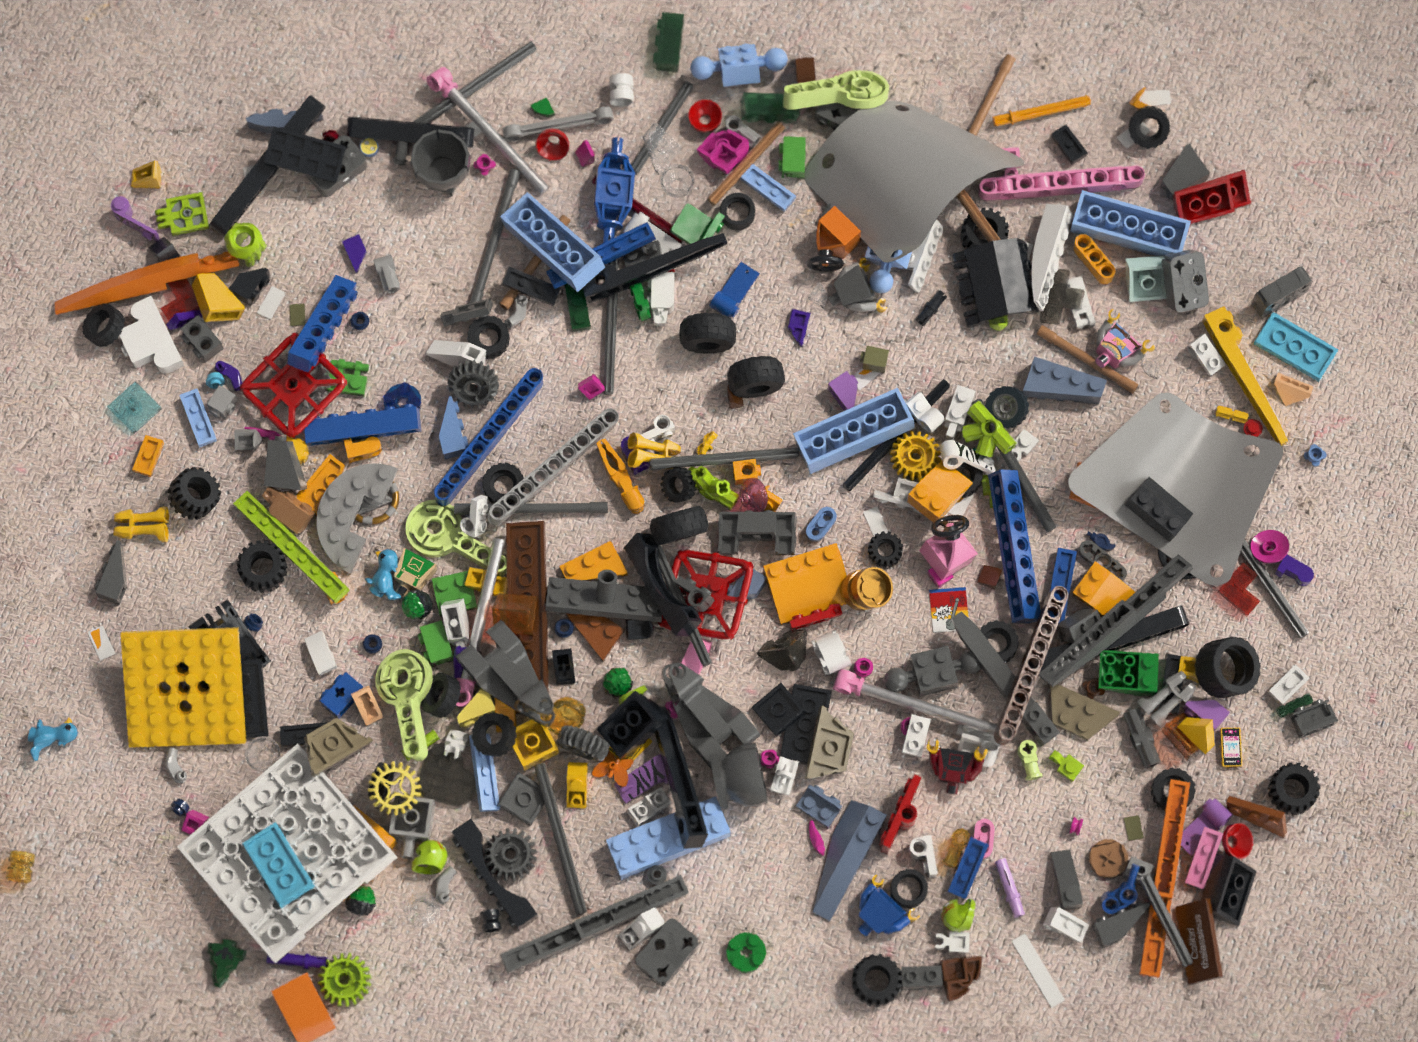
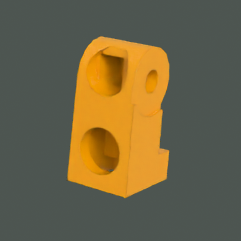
M374 436L357 443H352L351 439L344 440L349 463L376 457L382 451L380 440Z

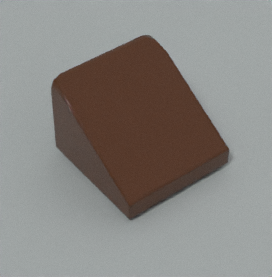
M728 385L729 408L743 407V397L735 396L730 391Z
M984 565L977 583L995 590L1003 569Z

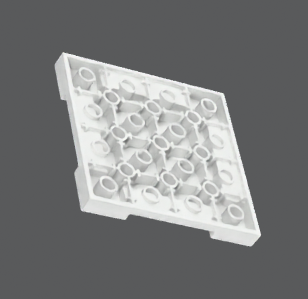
M296 744L177 846L275 963L306 937L304 934L353 891L364 882H370L397 858L393 851L323 772L312 777L308 755L299 744ZM274 822L280 827L315 885L314 888L283 908L277 903L242 845L243 842Z

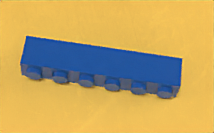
M406 404L398 409L390 406L385 407L382 411L367 409L365 413L359 414L356 411H351L343 416H339V414H329L327 418L317 416L304 429L306 444L308 446L344 442V440L348 439L352 441L362 440L371 436L378 438L422 432L418 407L414 406V404Z

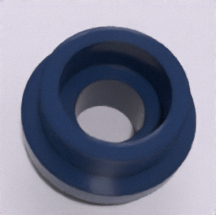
M356 312L352 315L351 325L354 329L364 330L369 326L370 320L366 313ZM359 319L364 321L362 324L357 323Z
M252 613L245 617L244 623L248 630L257 632L261 630L263 620L257 614Z
M560 619L554 626V631L560 638L571 636L574 630L572 622L568 619ZM562 626L568 628L565 632H562L560 629Z
M368 635L363 640V648L366 652L375 654L381 650L382 640L377 635ZM376 642L375 647H370L369 644Z
M178 798L171 803L172 811L176 815L186 816L189 812L190 806L184 800Z

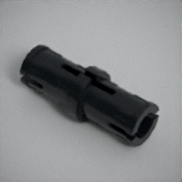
M937 290L932 299L924 304V309L915 318L920 325L925 326L933 314H937L938 308L947 299L944 292Z

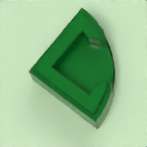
M547 97L530 104L531 109L535 113L546 117L555 115Z

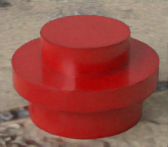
M1256 419L1246 421L1243 426V431L1246 435L1255 437L1260 436L1263 430L1262 424Z

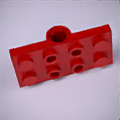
M914 774L912 779L908 778L903 791L905 796H900L895 808L897 813H892L887 828H889V831H884L879 845L882 846L881 852L888 855L899 829L910 830L915 824L917 809L911 802L922 778ZM902 815H908L911 819H904Z

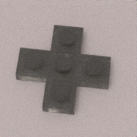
M1058 269L1055 272L1053 287L1050 288L1048 294V303L1045 304L1044 310L1041 311V323L1059 325L1063 308H1082L1085 291L1084 289L1067 287L1070 276L1069 270Z

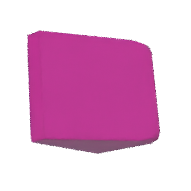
M584 140L575 151L582 167L595 161V155L588 140Z
M933 568L927 571L928 576L938 589L954 578L953 575H950L941 580Z
M190 810L185 817L181 831L191 835L208 821L209 817L195 810Z

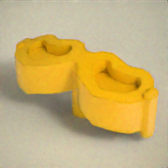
M714 431L707 433L703 437V442L697 447V455L706 454L708 449H713L710 444L718 437Z

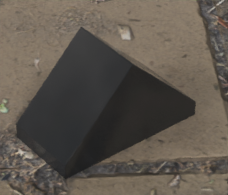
M162 237L149 247L159 262L181 257L173 244L165 237Z
M572 649L552 650L556 685L576 683Z

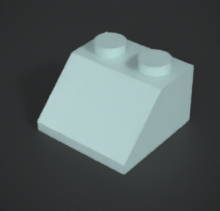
M1163 255L1126 258V282L1129 302L1166 299L1162 267Z

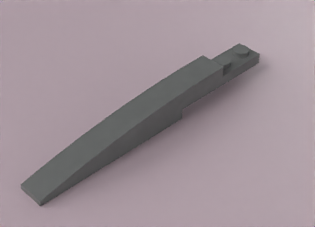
M1178 554L1126 602L1121 600L1039 673V677L1051 687H1054L1088 663L1165 600L1166 593L1193 569L1192 564Z
M677 876L577 919L567 926L500 954L501 960L507 973H511L636 919L640 914L648 910L657 909L689 894V891L682 876Z

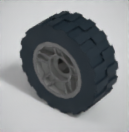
M1001 386V388H996L986 399L985 406L996 420L1002 423L1004 428H1014L1022 424V421L1027 418L1026 416L1029 413L1027 397L1015 387ZM1005 404L1010 405V409L1008 411L1004 410L1006 406Z

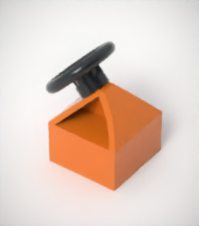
M836 206L818 220L816 234L818 256L812 257L807 261L808 268L814 271L832 272L841 269L844 266L842 259L860 244L861 230Z

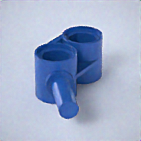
M1132 864L1127 882L1120 884L1114 891H1107L1102 894L1101 904L1106 913H1116L1136 901L1135 880L1139 865ZM1125 890L1133 891L1130 896L1122 895ZM1109 899L1115 900V903L1111 906L1105 904Z

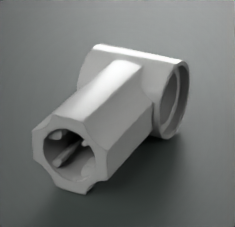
M738 116L727 118L724 131L729 129L748 140L749 149L754 148L761 136L742 123ZM734 124V125H736L738 128H737V129H731V128L729 127V125Z
M392 255L373 259L385 294H392L400 290Z

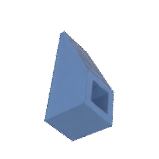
M452 396L448 398L439 434L445 460L461 456L469 446L467 437H463L461 430H464L462 418H457L456 413L460 412L457 401L453 402Z

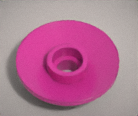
M1264 530L1255 535L1251 541L1253 556L1263 563L1279 562L1289 552L1290 546L1287 537L1276 530Z

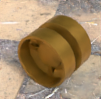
M877 567L853 571L845 577L842 583L844 601L849 607L858 611L884 606L889 602L893 593V584L890 576L883 569Z

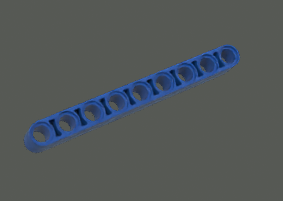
M532 368L527 371L434 490L435 500L438 505L447 506L453 501L543 386V374L540 369ZM532 377L539 378L536 382H532L530 379ZM522 391L528 393L526 396L519 395V393ZM509 406L517 407L513 411L507 409ZM498 420L505 421L503 425L496 424ZM488 434L494 436L492 439L484 438ZM475 449L482 450L480 454L473 453ZM465 463H469L471 465L467 469L461 467ZM452 478L459 479L457 483L450 482ZM442 492L448 494L445 498H441L438 495Z

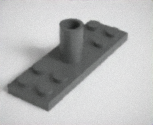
M612 570L600 571L597 582L549 577L545 611L651 622L662 621V612L654 602L649 590L645 586L617 584V575Z

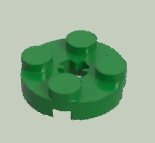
M642 284L629 286L631 296H634L633 303L639 320L642 322L650 319V306L648 300L644 297Z
M744 932L735 935L729 941L727 960L736 970L742 973H751L763 964L766 958V947L758 935ZM745 947L752 951V955L749 954L750 957L745 958V955H741V950L743 951Z

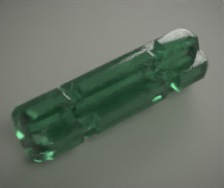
M1307 693L1301 698L1298 697L1286 703L1285 706L1278 707L1276 712L1282 718L1287 716L1288 713H1293V710L1301 706L1311 704L1313 698Z

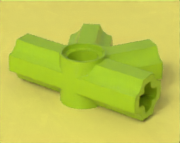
M980 401L969 408L967 413L976 423L963 426L962 433L966 442L979 440L976 453L992 458L996 446L1003 454H1007L1016 446L1017 442L1004 429L1002 423L996 420ZM994 423L995 430L991 433L989 425Z
M703 466L688 468V470L692 471V479L696 483L695 487H697L701 495L709 500L717 501L730 510L734 508L740 495L730 489L728 481L712 476L707 468Z

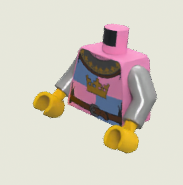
M1111 309L1108 313V320L1106 319L1098 330L1096 339L1098 348L1096 353L1099 357L1096 359V363L1101 368H1104L1107 364L1115 369L1119 366H1134L1146 356V352L1154 351L1155 346L1153 345L1151 348L1146 349V345L1150 340H1145L1141 345L1118 323L1115 322L1113 325V321L1119 319L1120 313L1116 318H1112L1111 313L1114 309Z

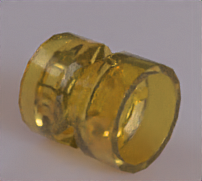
M10 851L8 862L11 866L7 868L6 879L19 883H31L33 871L30 868L34 866L36 855L24 851Z

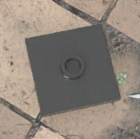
M518 772L497 806L531 826L545 803L539 784Z

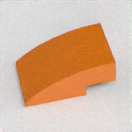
M307 972L271 991L297 1042H311L336 1029Z

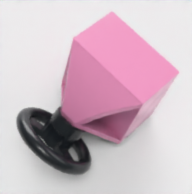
M948 515L935 521L931 527L934 536L926 540L919 550L941 580L969 565L978 554L962 533L969 526V520L965 516ZM938 526H943L944 530H937Z

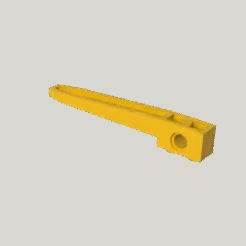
M1223 306L1204 315L1202 322L1215 347L1268 432L1281 446L1287 444L1288 439L1274 411L1238 347L1242 340V332L1239 327L1235 326L1232 313ZM1224 326L1228 329V331L1223 332L1219 329V327Z

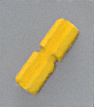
M1220 405L1216 409L1215 415L1217 417L1228 420L1232 418V421L1243 424L1248 420V413L1232 411L1231 408Z

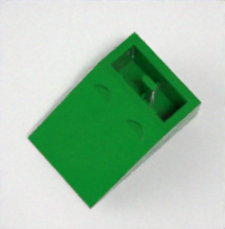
M1103 650L1100 653L1098 689L1135 696L1153 697L1157 694L1159 654Z

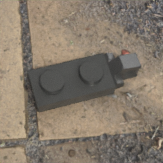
M485 299L456 306L454 310L442 312L440 318L444 326L453 325L458 321L466 322L475 317L482 318L490 314L493 304L491 299Z

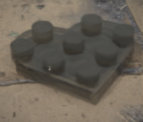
M445 743L434 744L428 751V755L422 765L419 775L420 780L417 782V785H421V788L415 789V792H419L421 795L417 797L434 799L435 802L460 807L463 804H467L476 794L474 775L469 770L463 768L464 761L460 751L458 758L455 759L453 752H449L447 756L444 755Z

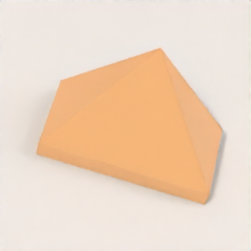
M1280 373L1277 374L1274 382L1285 406L1309 398L1314 387Z
M369 685L351 694L366 726L384 717Z

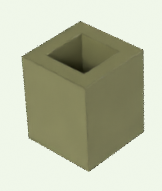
M866 346V351H862L860 362L863 363L862 369L885 374L889 350Z

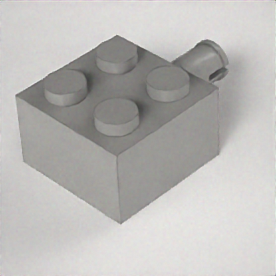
M396 795L393 805L401 804L406 799ZM413 797L418 802L417 804L412 801L409 803L412 806L411 810L405 806L406 813L403 814L401 809H398V815H394V809L392 810L389 834L393 838L403 840L400 857L413 859L415 842L430 840L436 805L434 799Z

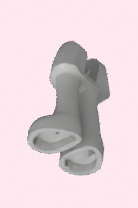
M1183 671L1166 679L1167 684L1150 699L1141 698L1137 701L1149 715L1172 692L1175 694L1150 716L1161 729L1166 725L1167 715L1182 701L1187 703L1197 688L1193 682L1185 686L1182 691L1177 687L1186 678Z

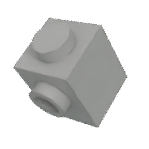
M219 385L207 403L209 412L217 418L221 416L226 419L228 414L231 415L233 413L237 397L234 393Z
M1135 857L1130 858L1122 878L1128 879L1132 864L1140 866L1135 880L1136 884L1142 886L1140 879L1145 875H1150L1153 879L1155 872L1152 869L1154 865Z

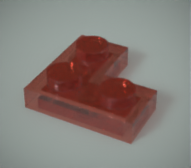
M186 278L167 283L176 297L175 300L161 307V311L168 322L176 313L200 309L193 288Z
M1242 563L1233 573L1231 579L1222 585L1218 593L1247 617L1260 603V600L1246 589L1258 575L1246 564Z

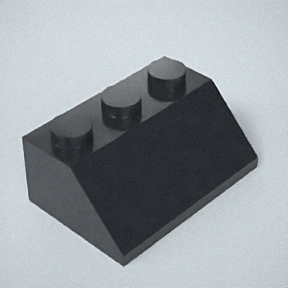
M1150 477L1147 478L1126 503V506L1169 542L1194 514Z
M633 691L597 728V731L608 742L618 757L622 759L632 756L668 719V716L657 703L637 691Z
M1216 854L1201 900L1205 898L1211 900L1213 918L1239 926L1257 871L1236 857Z

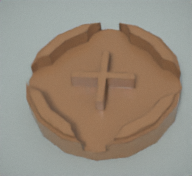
M1104 839L1097 842L1089 854V865L1092 871L1105 879L1120 876L1128 864V853L1125 847L1113 839Z

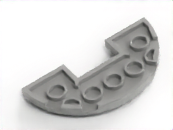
M376 463L359 465L339 475L324 492L317 511L318 536L328 557L342 570L352 574L367 540L350 532L365 496L383 504L398 468Z

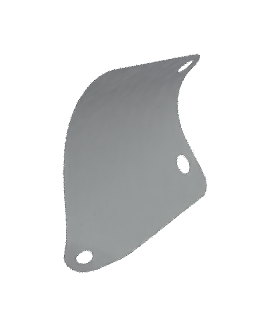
M886 101L875 108L860 109L835 129L805 169L804 178L806 183L827 204H831V208L836 206L861 230L860 238L883 262H892L906 256L922 244L942 210L965 187L991 172L1004 168L1020 167L1025 162L1020 157L916 106L899 101ZM904 105L908 107L909 110L899 111L895 108V106ZM831 153L835 157L834 163L830 168L825 169L822 166V160L825 155ZM894 251H903V254H901L900 256L891 258V255Z
M1160 393L1071 473L1068 483L1069 488L1074 494L1161 550L1171 559L1179 554L1192 564L1193 569L1189 573L1209 585L1218 586L1227 583L1233 575L1244 539L1283 456V448L1277 442L1222 427L1194 411L1176 395ZM1164 399L1168 400L1171 404L1169 413H1163L1160 410V402ZM1249 445H1255L1259 448L1260 452L1257 456L1249 457L1244 454V448ZM1148 477L1152 478L1194 513L1170 542L1126 506V503ZM1216 564L1223 568V574L1218 578L1210 574L1211 567Z

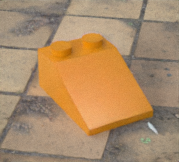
M941 461L908 494L907 503L934 523L938 519L945 517L973 482L956 469H947L944 467L943 461Z
M1096 561L1072 592L1073 596L1091 609L1098 610L1101 616H1104L1121 600L1126 602L1136 593Z

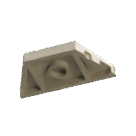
M1059 684L1054 687L1050 686L1052 723L1056 727L1088 741L1120 714L1119 711Z
M825 706L819 707L804 777L806 780L847 770L854 733L848 727L843 726L837 717L834 718Z
M338 718L307 734L304 740L312 777L317 776L372 743V738L369 736L365 738L357 733V729L347 726L345 722Z

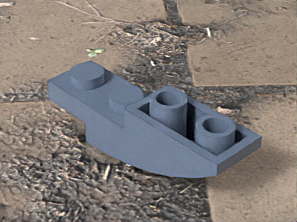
M271 109L266 113L252 114L246 118L250 129L271 134L273 126L283 129L296 111H291L284 115L282 109ZM322 114L315 122L323 120Z

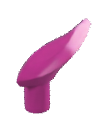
M244 427V429L257 430L261 437L269 438V440L275 439V436H280L275 431Z
M813 820L809 821L811 843L816 852L824 856L825 847L823 839L817 831Z

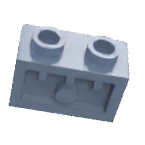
M809 784L806 792L797 803L796 808L829 829L841 811L842 805L834 796L828 797L825 795L824 790L819 786Z

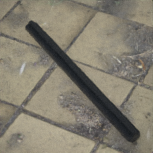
M945 379L941 380L925 397L931 407L950 388V384ZM903 434L882 442L843 483V487L851 491L891 450L893 443H897V438L903 437Z

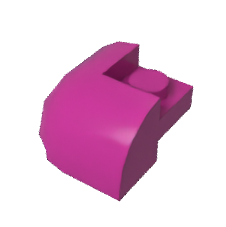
M728 129L718 133L713 132L696 150L713 169L717 168L728 174L737 163L740 164L747 156L749 142L738 133Z

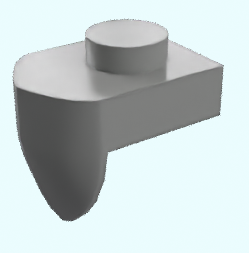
M235 429L234 431L235 450L255 451L260 446L262 437L257 430Z

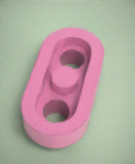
M981 819L975 825L974 838L989 844L983 858L986 859L993 851L994 825L988 819ZM986 827L988 832L982 833L980 829Z

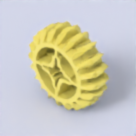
M391 762V768H388V765L385 763L383 764L384 771L379 767L377 768V771L380 773L378 776L374 773L371 774L376 780L375 782L368 781L369 784L374 785V788H368V792H374V795L369 796V799H377L373 805L377 806L380 803L379 811L381 812L386 807V814L388 815L391 813V809H394V815H398V809H401V812L404 814L406 813L405 806L411 810L412 806L409 803L412 801L417 804L418 802L413 797L414 795H421V793L415 792V789L421 788V785H415V782L419 781L420 778H412L416 772L413 770L408 773L409 765L403 770V763L399 762L398 768H395V762ZM390 772H400L395 781L390 782L383 778V776ZM405 777L408 778L411 785L410 794L402 789V782ZM386 782L390 785H395L396 783H398V788H400V791L403 792V794L399 792H394L393 794H391V789H389L390 786L386 785ZM379 783L387 788L384 800L380 798L378 793ZM396 795L406 799L398 805L388 804Z

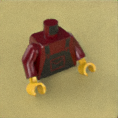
M928 740L927 750L929 751L930 765L935 776L939 777L940 781L947 782L946 793L957 795L959 784L968 785L969 782L974 781L982 772L984 758L988 753L987 749H985L984 754L978 751L979 746L974 753L939 748L938 752L939 741L936 740V746H931L930 740Z

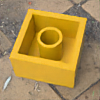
M531 719L516 727L517 737L512 749L524 772L559 754L558 747L547 726H543Z

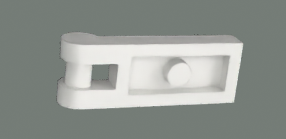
M1082 276L1064 280L1063 285L1076 329H1083V326L1088 325L1089 327L1095 326V318L1092 314ZM1086 315V318L1081 319L1080 316Z

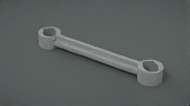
M600 107L591 113L523 126L511 124L505 126L502 131L506 142H515L524 136L540 134L542 131L550 128L561 130L592 123L604 125L612 122L614 118L611 107Z

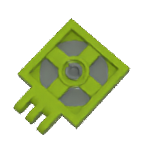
M203 192L166 199L167 208L155 210V215L158 216L156 217V222L159 223L157 228H171L173 236L210 229Z

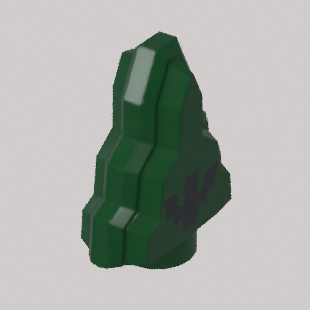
M221 939V943L208 942L207 953L210 955L209 963L213 967L211 976L214 987L222 988L228 981L230 972L236 970L239 962L245 959L247 951L237 948V942Z

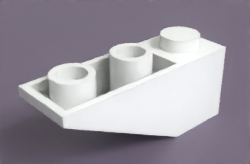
M434 340L426 355L452 367L458 366L460 362L465 363L466 360L472 363L474 359L476 363L483 361L484 365L486 350L467 342Z

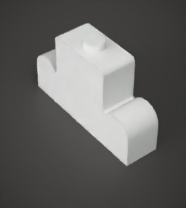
M149 296L133 304L131 314L135 323L124 327L119 335L124 344L120 347L125 357L129 355L135 368L154 361L157 369L165 374L183 367V361L152 297Z

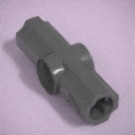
M1135 708L1124 713L1123 716L1130 731L1132 745L1135 750L1137 749L1144 768H1150L1161 763L1154 746L1153 734L1150 728L1146 726L1140 709Z

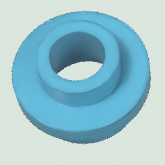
M212 372L207 375L206 385L208 387L217 389L219 385L223 386L225 384V379L221 373Z

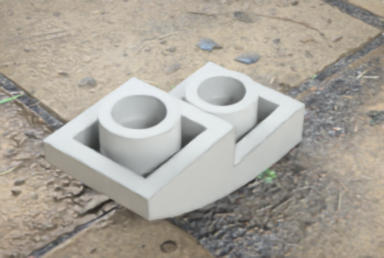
M322 631L304 639L320 676L337 668L333 653L329 649L326 637Z
M660 787L645 796L640 802L629 807L626 812L638 827L670 806L672 802Z

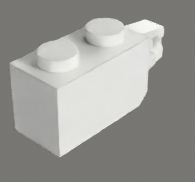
M666 272L648 280V289H651V296H648L647 300L651 307V314H653L655 325H666L668 314L674 311V272Z
M957 385L945 418V428H948L946 439L954 440L956 432H961L963 426H966L969 418L967 411L972 406V402L975 401V390Z
M464 598L446 601L441 605L447 639L449 643L452 642L453 646L467 648V643L470 642L471 630Z

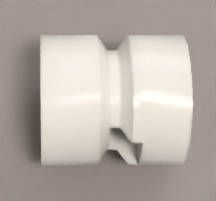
M625 73L610 76V104L617 107L632 105L634 103L633 91L631 90L633 89V76Z

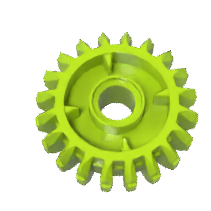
M340 953L339 960L333 955L334 962L331 963L327 959L326 963L329 966H321L325 974H318L319 978L324 979L318 981L319 986H324L320 989V992H327L324 995L326 1000L332 996L330 999L331 1004L338 1000V1007L342 1006L343 1001H345L346 1007H349L350 1000L356 1005L357 1001L355 998L359 997L360 1000H363L364 998L361 993H369L364 987H371V983L366 980L371 979L372 976L371 974H365L370 969L369 967L362 968L365 965V961L362 960L358 963L359 956L357 955L353 960L351 953H348L347 959H345L343 953ZM348 975L350 981L345 985L340 984V978Z

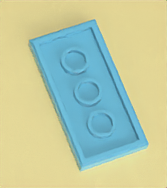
M1272 312L1253 343L1318 382L1338 352L1337 348Z
M276 822L242 843L281 908L315 887Z

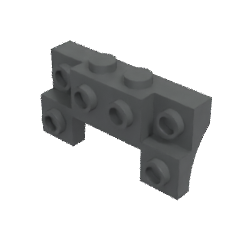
M752 510L720 512L718 553L720 555H738L739 541H776V555H795L797 539L795 535L796 513L773 512L770 510L763 512H754Z

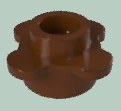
M1097 677L1089 682L1085 681L1082 685L1086 689L1087 697L1090 699L1097 695L1102 696L1105 693L1104 689H1098L1099 678Z

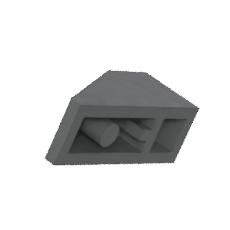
M1071 850L1051 852L1060 908L1063 910L1081 908L1083 901Z

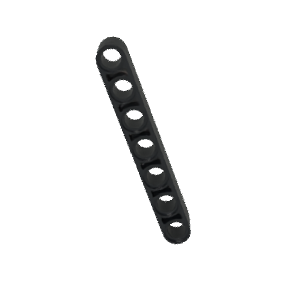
M347 117L346 136L416 143L422 135L436 130L439 140L438 130L451 131L463 139L467 147H473L475 128Z

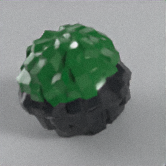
M416 589L410 590L404 596L401 607L407 617L423 619L432 611L433 603L428 593Z
M611 668L602 679L604 692L612 695V697L620 698L631 691L633 687V681L625 668Z
M363 885L353 891L346 898V909L351 913L368 916L369 913H372L376 906V897L371 887Z

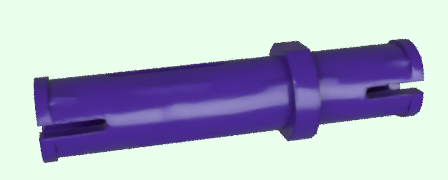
M286 953L276 963L267 954V964L304 967V969H321V966L327 967L326 960L328 957L311 956L310 953L305 955Z

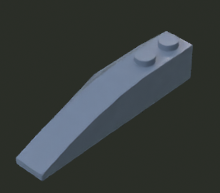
M851 800L832 835L813 913L831 921L887 817L886 814L869 805Z

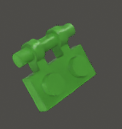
M345 359L331 360V363L338 368L347 380V386H345L341 394L365 397L368 378L367 376H361V371L368 372L369 364H363L362 361L348 362ZM344 369L355 370L354 375L345 374ZM329 374L332 379H336L332 374ZM336 386L327 388V392H331Z

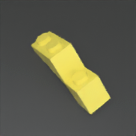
M482 689L478 691L457 716L460 728L463 726L464 728L474 726L478 718L485 713H495L496 709L490 694Z

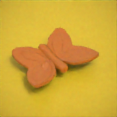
M608 751L604 761L594 767L592 775L599 778L608 774V777L612 778L614 774V780L617 784L625 787L628 783L627 770L633 765L634 761L632 759L620 761V758L615 759L614 755Z

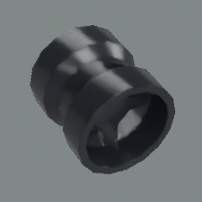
M488 909L480 912V918L483 920V933L502 930L501 922L498 919L500 916L499 909Z

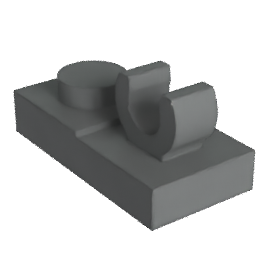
M658 240L650 242L624 255L625 266L628 267L661 255L660 242Z

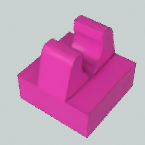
M595 374L578 383V389L589 400L605 391L604 385Z

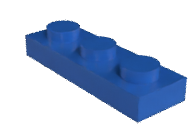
M970 837L948 892L967 899L989 844Z

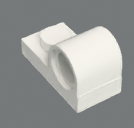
M921 392L915 393L905 402L910 413L925 433L931 434L945 422L942 413L938 409L931 407Z
M931 835L913 839L909 846L910 856L914 859H925L926 861H923L924 873H928V878L937 877L938 873ZM920 844L924 851L917 853L914 851L913 846Z
M1051 907L1043 926L1053 932L1062 933L1074 941L1082 943L1089 924L1059 907Z

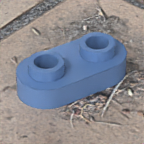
M823 507L808 524L806 536L810 541H821L832 528L837 518L834 509ZM829 516L830 520L825 521L823 517ZM817 530L819 534L815 536L812 534V531Z

